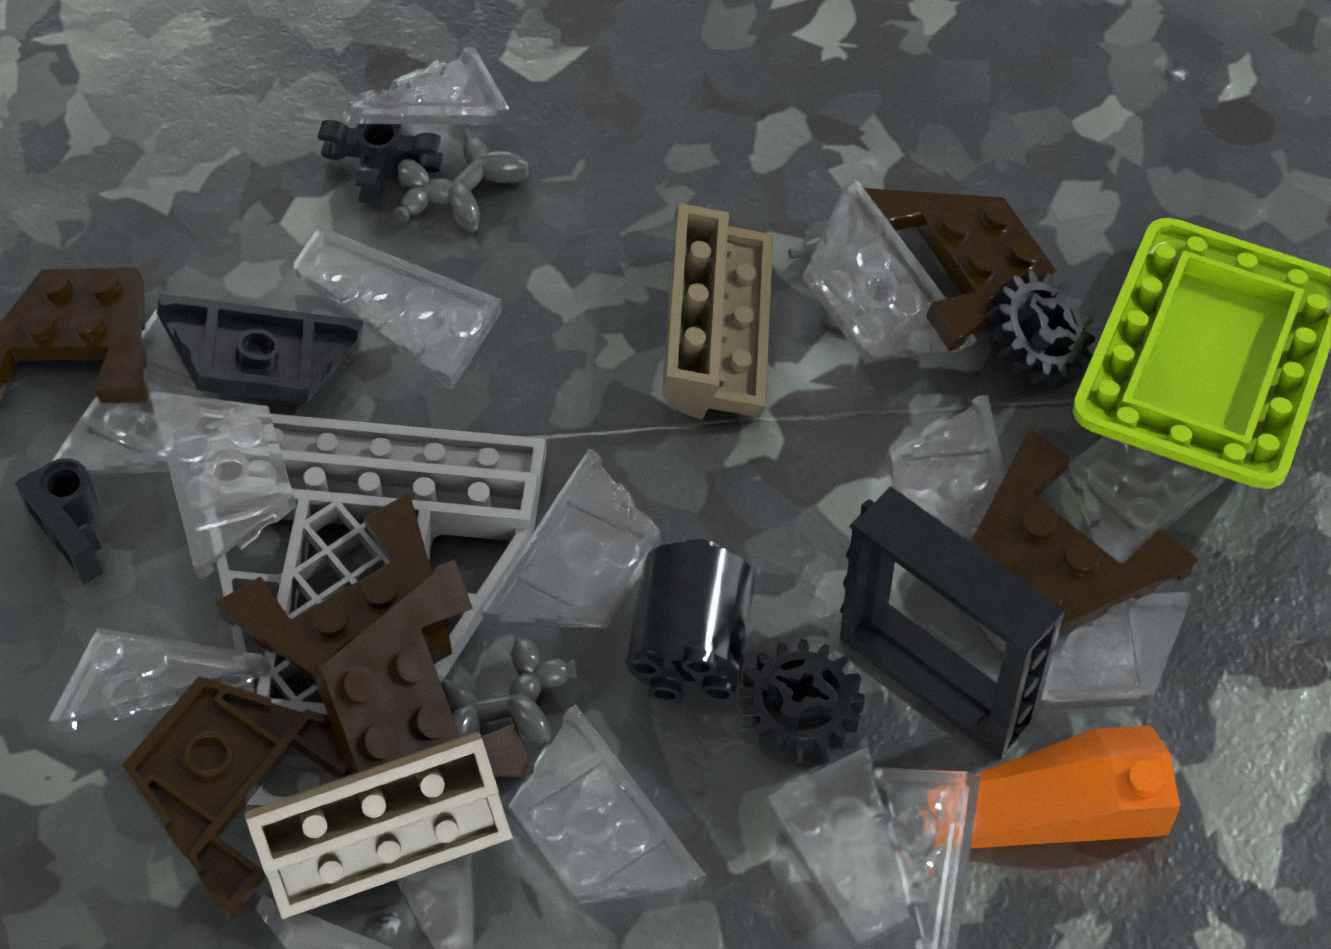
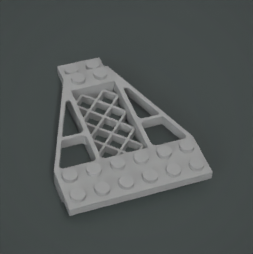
M225 409L218 442L211 443L200 488L223 596L225 597L261 576L272 594L277 595V601L290 619L295 618L390 563L366 530L364 517L408 494L413 502L428 561L432 542L439 535L511 541L477 594L468 593L473 609L463 612L464 614L449 635L453 654L434 664L439 680L442 682L532 544L547 452L546 439ZM230 514L293 520L283 572L275 575L230 570L220 527L221 516ZM328 524L346 525L351 531L329 546L316 533ZM311 543L318 553L307 560ZM362 544L373 559L350 573L340 562L339 558ZM329 565L341 580L317 595L305 580ZM301 592L308 602L296 609ZM237 624L234 626L230 625L244 690L270 697L272 703L300 712L308 709L327 715V720L330 721L324 703H316L322 699L318 687L313 685L296 697L284 682L285 679L297 672L296 667L274 651L271 653L267 650L265 651L257 688L254 684L243 629ZM279 692L284 699H277ZM292 748L246 803V811L338 780V778L297 749Z

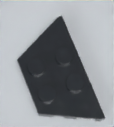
M159 293L157 315L198 391L307 404L360 342L364 321Z

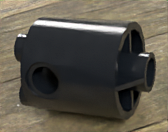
M692 539L685 542L661 545L649 551L643 561L626 664L629 672L634 677L648 685V695L657 701L677 702L681 699L682 694L706 697L710 700L722 702L732 700L735 697L736 686L741 679L755 575L753 568L742 557L712 541Z

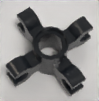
M382 89L378 102V112L363 117L358 122L356 128H349L344 123L336 120L322 121L318 133V140L324 141L321 150L322 157L331 160L344 159L346 156L360 158L361 165L355 182L356 186H361L358 197L359 202L379 205L382 198L384 180L398 175L397 167L402 160H414L429 173H436L440 170L443 153L438 152L441 142L440 135L429 132L419 133L416 136L402 134L401 126L405 116V108L400 107L403 97L402 91Z

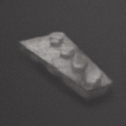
M320 226L293 263L296 277L354 319L364 320L363 325L451 389L454 388L502 313L501 299Z

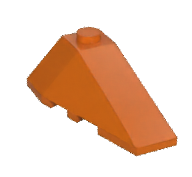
M1151 725L1091 729L930 791L928 794L935 851L1169 836L1180 808L1170 751Z

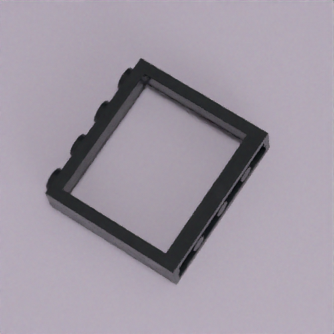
M890 486L875 502L871 499L866 500L861 505L860 515L849 525L850 529H852L851 544L846 552V558L849 561L847 575L843 581V587L845 588L844 602L839 611L842 614L840 640L1001 760L1036 721L1065 610ZM895 562L1006 642L997 683L889 604Z

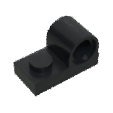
M57 459L16 481L15 485L26 511L80 581L85 585L101 575L103 572L95 552L100 550L102 546L89 526L99 512V501L85 466L74 459ZM74 492L73 494L67 497H62L67 493Z

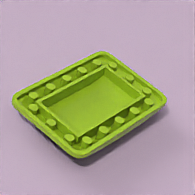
M1160 218L1151 222L1147 227L1075 396L1072 410L1075 420L1091 432L1252 487L1269 489L1281 485L1290 470L1331 348V269L1179 219Z

